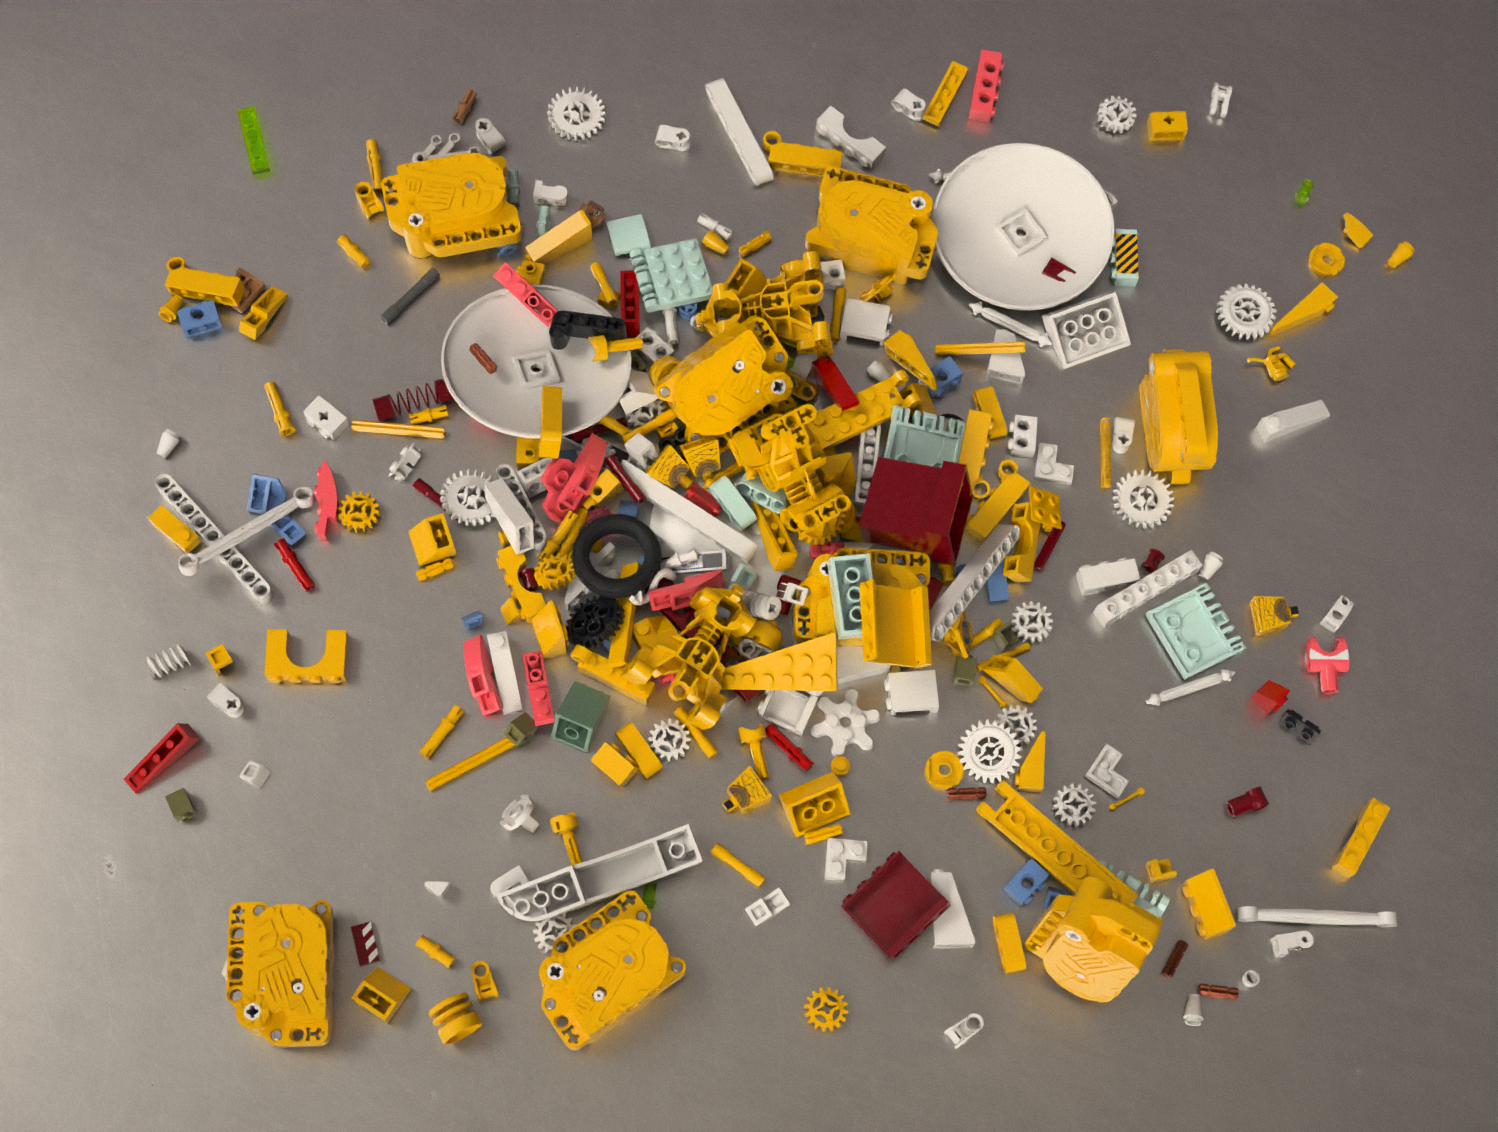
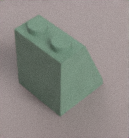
M574 681L556 713L551 738L587 753L607 711L611 696Z

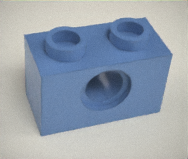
M214 300L202 301L200 304L185 306L181 310H177L186 338L223 327ZM200 315L203 316V317L200 318V319H196V317H198V316H200Z
M949 356L930 368L935 377L937 390H932L920 380L918 383L926 385L930 398L933 399L936 396L941 397L951 386L954 388L959 385L963 372ZM938 377L945 378V381H940Z
M1031 858L1002 891L1019 907L1023 903L1028 905L1035 897L1033 892L1036 889L1041 891L1048 883L1046 878L1049 874ZM1029 880L1032 888L1024 887L1022 881Z

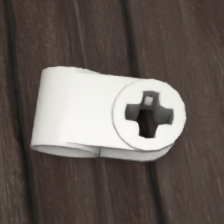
M902 89L891 102L893 108L913 121H921L925 113V101L912 94L909 90Z
M481 118L476 121V136L490 154L495 153L506 145L502 134L497 131L488 119Z
M660 125L655 145L662 149L684 152L690 148V134L683 128Z
M1115 417L1112 449L1115 453L1125 454L1132 443L1135 427L1134 419Z
M220 682L206 696L214 706L220 708L231 718H239L244 713L245 708L240 699Z
M972 1013L951 1026L944 1034L951 1038L955 1044V1049H958L982 1029L984 1025L983 1018L979 1014ZM969 1019H976L979 1027L977 1029L971 1028L968 1024Z

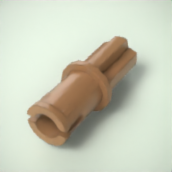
M469 89L462 102L458 103V109L452 117L456 123L463 124L466 115L472 110L471 105L477 95L475 91Z

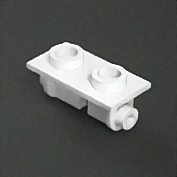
M415 443L403 447L399 453L402 455L398 461L395 460L389 468L391 470L388 475L389 477L394 474L396 475L395 479L399 482L406 479L412 470L406 464L409 463L414 466L421 457L422 451L417 447L415 449L412 448Z

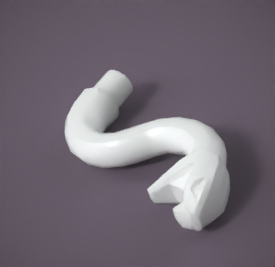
M668 568L659 570L652 580L648 591L657 589L658 583L662 578L665 577L668 580L675 581L677 575ZM641 590L635 596L631 595L629 598L635 605H642L650 601L648 592L643 596Z

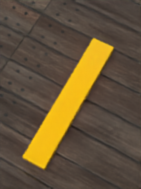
M635 562L623 565L620 579L637 572L641 564ZM630 597L617 599L624 609L623 614L625 617L622 618L624 623L618 625L621 629L615 630L616 636L611 638L608 665L611 668L628 664L636 605L629 600Z

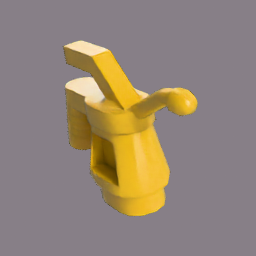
M1280 346L1270 348L1265 359L1255 357L1246 359L1249 363L1252 361L1263 362L1267 367L1270 377L1275 382L1289 376L1288 368L1281 361H1284L1291 369L1296 365L1286 352L1272 355L1273 353L1280 352Z

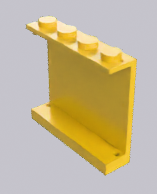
M874 579L861 582L859 592L864 662L914 668L932 665L928 587L920 586L914 589L877 585Z

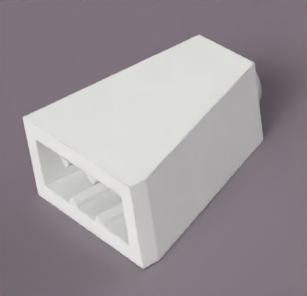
M996 329L993 342H1017L1014 333L1006 329ZM1020 353L990 354L986 376L1022 384L1025 370Z

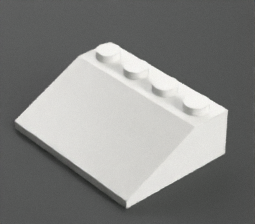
M1106 292L1042 315L1046 332L1049 334L1048 337L1063 369L1131 345L1116 292Z

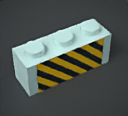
M1115 229L1114 242L1110 254V263H1113L1110 278L1113 279V286L1135 287L1138 282L1137 230Z

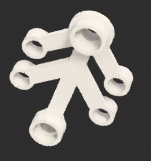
M452 133L449 136V141L437 155H431L436 148L442 145V138L439 135H434L431 138V144L423 152H417L412 156V162L417 163L428 159L444 158L455 154L473 152L482 154V151L478 147H471L468 151L449 153L454 146L460 143V136L457 133Z

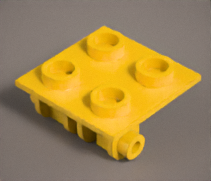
M896 275L890 278L886 276L876 281L872 285V289L866 290L859 296L860 300L880 304V300L883 301L884 298L892 293L894 288L889 283L896 278Z
M1029 486L1031 520L1042 523V527L1046 532L1052 531L1053 527L1062 529L1059 495Z

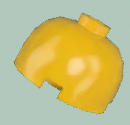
M756 620L751 630L743 635L746 639H750L773 652L780 649L783 641L782 632L777 628L778 623L773 620Z

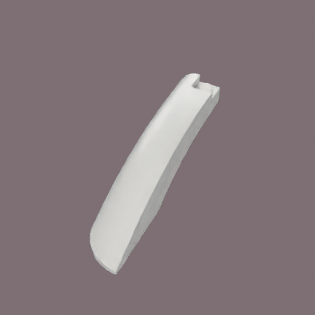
M687 824L616 852L568 866L496 896L503 908L516 918L525 921H541L659 880L702 863L703 858L691 826Z

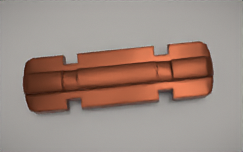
M474 343L469 347L471 354L486 368L485 370L489 374L497 371V365L491 361L492 359L481 349L479 344Z
M975 787L959 788L958 790L956 788H949L947 794L949 800H956V798H959V800L975 799L976 797L984 799L987 792L985 787H978V789H975Z
M1183 940L1177 942L1175 945L1176 949L1172 951L1166 963L1167 965L1162 971V974L1166 977H1173L1175 969L1184 955L1183 952L1188 948V943Z
M1201 983L1198 987V994L1237 999L1239 989L1219 985L1209 986L1208 984Z

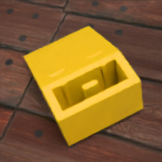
M551 600L532 619L533 628L544 660L566 654V647L569 646L567 631L564 623H562L558 605L554 606Z

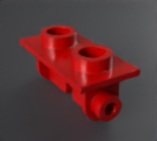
M695 482L684 496L685 499L715 518L722 510V507L713 495Z

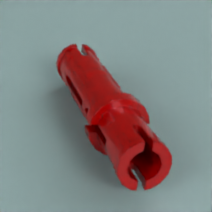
M284 538L276 541L274 546L281 554L282 561L289 566L305 592L311 590L315 583L299 562L296 552L292 551Z
M773 722L765 728L766 734L789 755L791 761L794 760L805 772L814 765V762L802 752L803 750L793 744Z

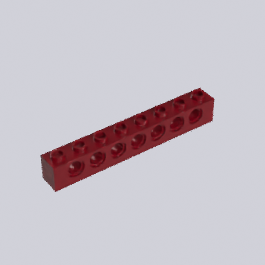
M664 577L659 581L657 589L675 584ZM650 585L645 589V594L648 592ZM690 606L683 608L686 611L684 614H678L676 610L672 611L671 607L660 609L659 611L666 616L680 633L695 619L694 612L696 610ZM701 627L692 628L682 636L685 639L694 638V635L698 633L697 630ZM720 636L716 640V644L713 645L716 650L720 648L723 636ZM728 644L726 645L724 655H722L720 660L724 667H727L730 663L737 664L744 661L739 657L740 654L736 648L730 647ZM766 690L734 691L749 706Z

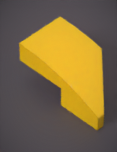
M1344 213L1345 229H1343V234H1347L1358 248L1363 247L1373 234L1350 213Z

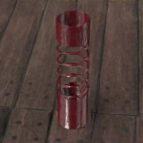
M444 378L434 381L436 398L429 384L425 383L427 402L420 388L416 386L418 406L408 388L406 389L408 407L401 393L397 391L399 411L390 394L376 397L372 401L378 420L384 421L395 417L391 401L398 415H401L399 395L406 410L410 413L408 392L418 410H420L418 390L426 406L429 407L427 386L436 404H439V400L440 403H444L454 398L450 394Z

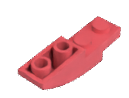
M505 262L493 277L549 327L558 310Z
M593 433L590 435L572 465L576 468L557 499L558 502L573 511L583 495L588 497L604 461L607 442Z
M323 461L322 467L318 468L317 472L319 483L314 488V496L319 503L318 515H320L319 522L315 523V533H317L319 540L327 541L330 523L338 524L339 496L332 472L327 462Z
M722 569L684 578V583L648 591L652 611L671 607L672 611L687 607L697 591L707 586L709 588L723 589L725 583Z
M479 635L464 641L465 667L473 698L478 699L483 716L502 710L503 707L491 674L494 672L483 636Z
M542 651L522 654L535 726L554 723Z

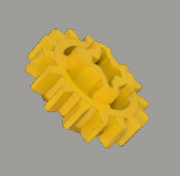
M353 491L351 497L346 494V501L341 500L342 507H338V512H340L338 517L339 520H342V525H347L349 531L354 528L355 532H358L359 528H362L363 532H365V527L367 526L373 528L371 523L378 522L375 516H380L378 511L380 507L376 503V498H371L370 493L364 496L362 491L359 492V495H356Z
M559 553L557 557H554L553 554L550 555L549 559L544 557V562H538V567L534 568V577L538 586L542 585L543 589L549 587L550 591L554 587L560 590L562 585L567 587V582L572 583V577H576L572 558L568 559L567 555L561 557Z
M820 987L818 994L812 991L813 998L807 997L806 1000L810 1004L804 1005V1008L808 1010L804 1016L810 1017L808 1024L815 1023V1030L821 1027L822 1032L826 1028L833 1032V1026L839 1029L841 1027L839 1021H846L843 1015L848 1014V1011L844 1010L848 1003H842L844 995L838 997L837 989L832 993L830 987L826 991ZM828 997L833 998L836 1002L833 1003L828 1000ZM819 998V1006L812 1009L814 1002ZM824 1005L827 1008H832L828 1014L825 1011H820ZM840 1011L838 1018L833 1021V1013ZM815 1017H820L824 1019L825 1023L820 1022Z

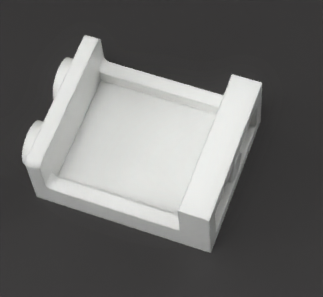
M847 298L839 339L847 340L848 335L879 341V346H883L884 340H887L890 330L886 329L887 324H891L893 313H889L890 306Z
M935 670L888 673L887 679H884V689L888 691L889 698H886V708L890 710L891 715H895L896 712L929 710V713L938 712L939 701Z
M766 690L767 698L765 701L761 700L757 709L760 712L759 719L768 723L773 722L775 726L802 737L817 704L818 697L814 695L808 697L794 690Z

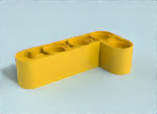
M543 385L541 393V436L538 457L558 459L562 439V387Z

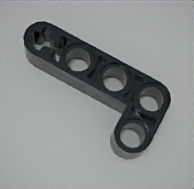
M564 310L555 313L549 329L551 346L556 350L564 349L568 345L570 337L588 339L592 336L604 335L607 342L627 338L625 321L621 318Z

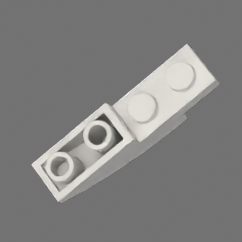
M609 542L597 555L590 551L589 558L597 572L600 573L602 566L614 559L616 553L615 546ZM577 575L572 577L573 582H569L566 592L565 609L567 611L572 607L576 608L580 604L581 598L585 594L588 595L592 592L580 581Z

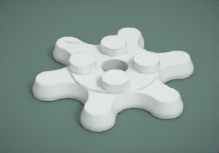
M850 689L845 693V699L840 704L833 703L826 696L820 697L817 701V707L824 712L825 719L821 723L813 724L810 728V733L815 738L822 736L830 737L833 741L831 753L834 757L844 756L846 747L851 743L858 744L865 751L871 750L874 746L873 739L866 733V727L869 724L877 723L881 715L876 709L861 710L857 704L859 693L854 689ZM843 718L850 719L851 725L843 727L840 724V720Z

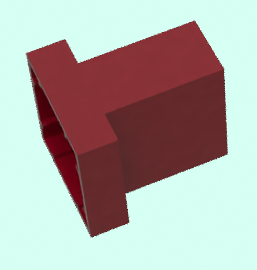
M878 457L859 523L863 541L931 554L933 562L955 566L973 500L967 465L943 461L942 468Z

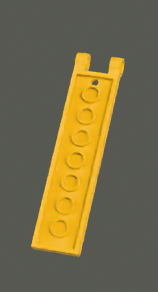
M902 369L891 377L856 393L855 396L860 405L842 411L835 403L818 411L816 418L806 425L818 438L823 451L891 419L894 405L902 406L903 409L905 407L913 409L918 407L923 400L918 392L910 394L904 400L902 399L896 387L905 384L910 379L906 371Z
M1002 780L995 787V790L1002 797L1007 798L996 812L985 802H981L975 809L982 818L992 823L1073 894H1076L1084 878L1097 877L1111 886L1113 897L1119 903H1133L1139 895L1005 781ZM1009 809L1011 813L1007 814L1005 810Z

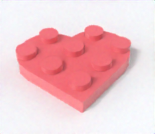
M553 458L541 476V482L548 491L542 507L548 517L558 523L563 521L569 510L577 514L579 508L583 506L582 503L588 498L583 495L574 511L557 501L576 469L572 466L574 462L564 458Z

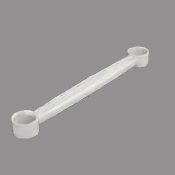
M299 487L294 491V497L251 520L195 555L192 553L182 555L178 560L181 573L186 576L195 575L200 569V564L249 538L297 507L309 508L314 503L313 491L309 487ZM303 495L310 496L309 498L304 500L298 499ZM188 562H194V563H195V564H194L193 566H191V567H184V566H183L184 564H186V563H188Z
M1252 906L1237 908L1238 921L1240 922L1261 920L1302 924L1398 926L1396 912L1364 913L1335 910L1317 911L1313 909H1258Z

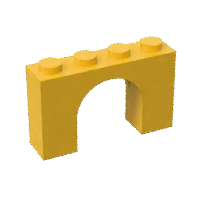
M267 629L265 677L274 683H279L282 680H289L292 683H300L301 680H309L311 683H320L321 680L329 681L330 683L346 681L349 641L347 630H327L326 648L322 659L313 666L299 667L289 660L290 634L288 630Z

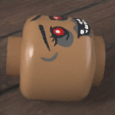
M589 201L587 204L582 203L578 210L584 211L591 222L592 228L595 226L599 227L606 216L604 208L594 201Z

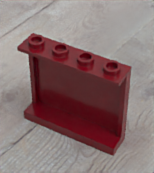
M900 851L891 853L886 859L887 862L882 867L878 866L871 873L872 876L867 881L863 880L857 886L858 890L853 895H847L841 905L845 912L892 961L904 952L951 906L949 901L931 885Z

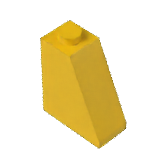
M993 654L982 668L1020 701L1033 703L1043 689L1014 657Z

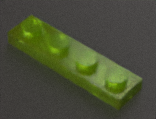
M255 106L238 109L237 114L252 174L256 175L271 171Z

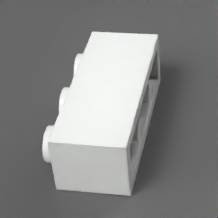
M1121 558L1117 562L1112 563L1104 561L1095 566L1091 564L1083 565L1076 574L1081 596L1127 588L1140 580L1135 558Z

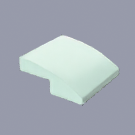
M641 214L606 222L615 256L627 254L637 248L643 250L651 248Z

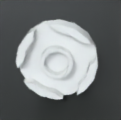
M527 794L521 795V800L518 802L513 800L502 813L504 820L500 821V824L507 831L522 825L525 829L534 833L539 827L538 822L530 816L534 808V801Z

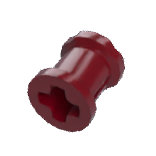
M1150 549L1149 556L1141 564V567L1145 571L1153 573L1158 570L1157 567L1165 559V555L1157 549Z
M527 568L519 572V577L522 578L525 586L524 589L530 592L536 591L541 587L538 586L535 580L534 568Z

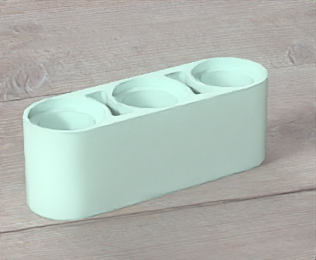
M745 473L736 485L737 491L742 496L775 513L780 514L782 509L790 505L783 488L775 492L770 491L763 485L758 474L755 479L747 480Z
M725 475L708 486L710 493L740 531L757 520L753 510Z

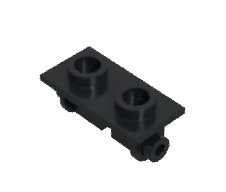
M1287 709L1278 723L1312 745L1320 735L1321 730L1318 729L1319 726H1316L1309 720L1303 722V716L1293 709Z

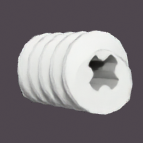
M745 591L741 596L752 617L773 620L781 611V601L776 596Z
M177 643V650L170 646L169 653L163 649L161 657L154 653V660L147 656V663H145L152 680H155V674L162 677L163 670L165 673L170 674V667L177 671V664L182 668L185 667V661L191 665L184 648L179 643Z

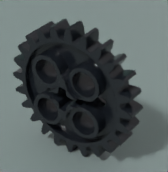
M594 595L591 601L587 598L585 604L580 603V608H574L575 614L569 615L572 619L566 620L568 625L565 628L571 644L574 646L581 645L588 650L591 646L596 649L597 644L603 646L605 640L610 641V636H616L615 630L621 629L618 625L624 623L622 620L625 617L623 614L624 609L616 598L603 596L597 598Z

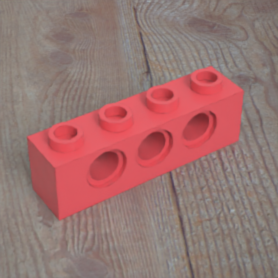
M981 49L969 120L989 123L990 117L995 115L996 106H993V102H997L999 91H996V86L1000 87L1002 77L999 76V71H1002L1004 61L1001 60L1002 53Z

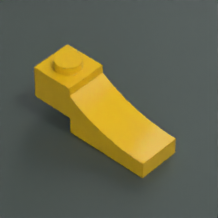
M271 286L251 305V311L240 321L239 332L256 340L266 330L267 324L279 307L287 300L288 293Z
M163 505L158 507L148 517L150 522L186 554L190 553L201 542L196 533L176 518Z

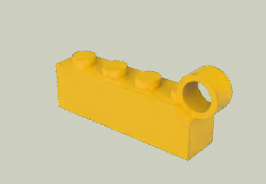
M769 131L763 137V147L766 151L770 152L768 164L773 170L823 177L826 168L830 166L841 168L843 151L823 149L818 146H803L798 143H785L781 141L780 134L775 131ZM775 139L777 143L769 144L767 140Z
M178 256L168 260L166 266L170 273L166 279L165 286L170 295L177 294L181 297L203 301L214 300V303L239 306L246 289L239 277L234 275L226 276L217 272L209 273L200 269H188L184 259ZM181 265L178 269L173 270L176 266Z
M969 410L958 463L967 465L973 497L981 500L990 493V485L985 480H982L983 475L979 473L981 467L985 466L986 456H983L984 449L989 447L990 438L987 435L988 430L992 431L994 420L991 419L992 414ZM975 485H985L986 494L982 496L977 495L974 491Z
M1007 459L1000 463L998 468V476L1001 478L1000 486L998 488L994 487L988 495L990 498L987 501L983 500L977 508L979 511L975 515L971 514L967 519L965 531L982 544L995 527L1005 519L1013 509L1014 504H1017L1024 496L1031 484L1017 473L1018 466L1013 460ZM1005 466L1011 467L1013 473L1006 474L1002 468Z
M576 645L570 654L571 658L579 662L577 665L578 672L644 706H647L656 690V683L650 680L636 687L620 676L625 667L611 668L608 665L607 658L581 645Z

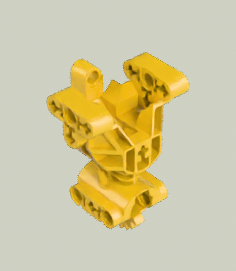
M809 251L802 255L803 260L787 263L785 265L786 271L781 272L780 275L772 280L771 278L767 279V285L763 288L762 292L739 299L730 290L727 283L713 285V293L706 309L696 316V327L698 330L707 332L712 338H715L733 323H742L749 317L757 315L768 323L780 343L797 347L798 354L817 353L818 357L832 356L834 351L829 323L819 321L812 324L810 312L801 306L817 303L824 297V281L819 253ZM813 289H819V290H820V291H819L818 293H816V294L811 293V291H812ZM760 296V305H756L755 301H753L754 306L749 305V301ZM730 317H731V319L722 320V321H719V322H718V319H719V318H730Z
M805 404L783 415L777 413L767 416L736 432L732 439L729 440V446L739 466H755L763 485L772 492L781 488L784 489L790 506L781 510L780 520L786 532H798V540L805 538V544L811 542L812 545H817V543L822 545L825 542H831V538L837 537L836 532L842 531L839 525L845 524L841 518L846 517V515L841 512L847 511L850 508L851 501L847 495H844L843 490L835 484H829L823 488L819 476L816 474V470L826 464V455L818 438L806 425L816 418V408L811 404ZM806 412V415H805L804 417L800 418L799 415H801V414H803V413ZM787 418L790 419L791 426H788L786 422ZM757 427L761 429V436L757 433ZM837 500L841 502L840 508L837 506ZM791 519L794 521V528L790 526Z
M736 583L730 589L709 588L707 586L697 591L689 603V606L696 610L694 612L695 619L686 626V629L679 635H674L653 648L644 643L633 660L626 665L620 676L638 687L640 684H645L651 676L657 678L662 674H677L668 690L670 698L675 701L686 698L695 704L689 711L686 720L701 730L712 728L721 715L719 711L727 699L720 694L722 675L725 672V667L720 660L722 653L725 652L730 634L736 638L747 634L756 622V619L750 615L741 598L744 588ZM717 605L730 611V615L724 625H721L714 619L717 614L715 609ZM697 624L701 627L697 630L698 633L694 635V638L685 639L681 637ZM720 636H723L718 655L713 645L716 644V640ZM676 686H680L682 688V696L676 695Z

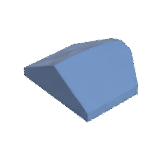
M252 474L247 504L248 512L264 514L286 501L287 492L279 478Z

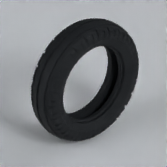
M622 514L602 516L590 522L577 536L572 551L573 567L580 581L592 592L614 599L631 597V595H636L638 591L645 590L659 571L662 558L660 544L654 532L642 521ZM612 534H622L633 538L644 552L643 564L637 572L626 578L613 579L603 576L595 570L589 558L590 551L598 540Z

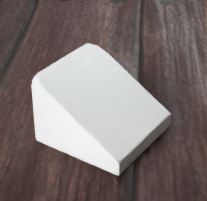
M249 760L239 777L261 788L270 771L263 765Z
M426 881L425 887L442 899L450 889L451 884L450 882Z

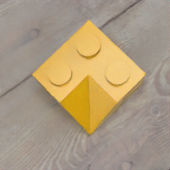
M851 452L826 457V464L816 470L823 488L829 484H835L843 490L844 495L853 494L856 476Z
M665 615L646 618L634 624L632 638L638 649L644 643L653 648L666 639L679 635L674 625Z

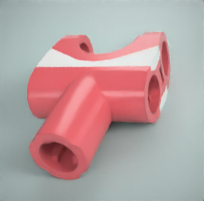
M1309 637L1307 640V671L1320 672L1321 693L1333 694L1339 692L1337 672L1347 673L1349 670V653L1344 637L1336 638L1334 651L1330 653L1323 651L1319 647L1316 637Z

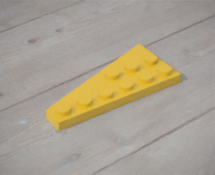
M837 631L725 667V672L722 675L721 689L837 691Z

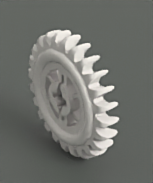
M578 86L575 92L569 87L568 94L563 89V96L556 93L557 100L551 99L553 105H548V121L551 123V128L555 129V133L561 132V137L567 135L568 140L574 137L575 141L579 137L585 140V136L591 138V133L597 134V129H602V124L605 123L606 108L605 105H602V99L598 101V94L592 97V90L586 94L585 87L582 92L579 91ZM564 117H569L570 122L568 123Z
M1237 284L1236 288L1231 286L1219 298L1220 301L1217 303L1219 308L1216 310V313L1221 314L1217 319H1224L1221 326L1227 324L1226 332L1233 329L1232 336L1238 332L1239 339L1242 338L1243 334L1246 335V340L1250 338L1251 334L1254 340L1258 334L1260 337H1263L1264 331L1268 333L1270 328L1274 326L1273 322L1276 320L1275 314L1277 311L1273 309L1276 305L1275 303H1270L1272 297H1266L1267 292L1262 293V288L1260 287L1256 290L1255 285H1252L1251 288H1249L1248 284H1244L1243 287ZM1259 315V318L1255 320L1253 316Z
M468 469L466 475L460 470L459 477L455 473L452 476L453 480L448 477L447 484L443 483V489L440 491V501L443 503L442 508L447 509L446 514H452V520L458 518V523L465 521V525L468 526L472 522V525L476 526V522L483 525L484 520L490 522L491 517H495L486 498L481 496L482 493L485 496V484L491 482V475L485 479L484 471L478 476L477 469L473 475H471L470 469ZM458 498L463 499V502L461 504L459 503ZM479 502L484 503L483 506L477 508Z
M1144 469L1141 470L1140 475L1134 470L1133 477L1128 472L1126 479L1121 477V484L1119 482L1116 483L1117 489L1113 491L1116 496L1113 497V501L1118 503H1115L1114 507L1120 508L1117 514L1124 515L1122 520L1129 519V525L1134 522L1137 528L1140 524H1142L1144 529H1146L1147 524L1153 528L1154 523L1161 525V520L1166 521L1167 516L1171 515L1172 511L1170 509L1174 508V504L1170 503L1174 502L1175 497L1171 498L1169 496L1174 491H1167L1170 483L1163 485L1165 478L1158 480L1159 473L1152 477L1151 470L1147 475H1145ZM1130 495H1132L1133 497H1135V498H1134V503H1132V504H1131V501H1130ZM1154 495L1156 496L1157 503L1153 501ZM1149 506H1152L1154 508L1151 511H1148Z
M986 719V723L983 725L979 720L978 727L971 724L972 732L967 729L965 730L968 735L967 737L961 736L965 743L958 744L959 747L963 748V751L958 752V755H963L964 758L959 762H966L963 770L970 768L971 770L968 775L971 776L975 773L976 781L982 777L983 783H986L989 778L990 782L994 784L996 777L999 782H1002V775L1009 778L1008 771L1015 773L1013 765L1020 766L1015 760L1022 758L1017 752L1023 750V748L1016 746L1021 740H1014L1017 733L1010 734L1011 726L1004 729L1005 722L998 726L997 719H995L991 725L989 719ZM988 737V743H985L983 746L978 744L981 739ZM990 737H995L999 739V741L997 743L991 742ZM977 746L981 748L979 755H976ZM988 746L990 748L997 747L993 751L994 756L985 755L988 751ZM1003 746L1004 756L1000 755V748ZM997 757L1002 758L998 764L992 766L994 759ZM984 759L990 760V766L982 764L981 761Z

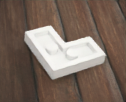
M1039 442L1034 480L1071 485L1074 465L1056 463L1058 445Z
M1106 743L1084 777L1118 799L1129 781L1113 771L1123 754Z
M828 838L825 879L845 880L846 861L866 862L867 841Z

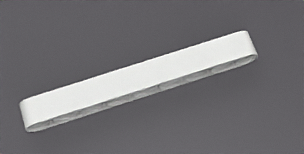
M626 460L621 461L624 470L646 496V500L736 558L748 563L758 549L754 542Z
M161 474L156 478L155 485L161 495L207 546L224 537V534L170 475ZM170 483L168 487H162L163 484ZM182 496L180 500L174 501L175 497ZM189 509H194L191 514H186ZM202 522H205V523H206V525H205L204 527H202V528H199V527H198V525H199L200 523H202ZM218 536L215 541H210L211 537ZM234 546L229 548L230 552L223 555L220 553L217 555L258 602L266 604L272 600L273 592L269 584ZM243 563L241 567L234 568L235 564ZM255 576L253 581H246L248 577ZM261 590H267L265 595H258Z
M999 523L929 612L931 641L938 642L945 636L1020 537L1019 526Z

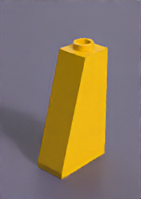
M578 211L526 246L525 260L546 265L591 242V222L584 211Z

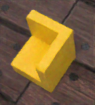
M223 643L205 653L217 675L221 674L219 669L233 662Z
M1153 859L1145 864L1151 883L1173 879L1178 875L1177 871L1172 870L1169 859L1160 861Z

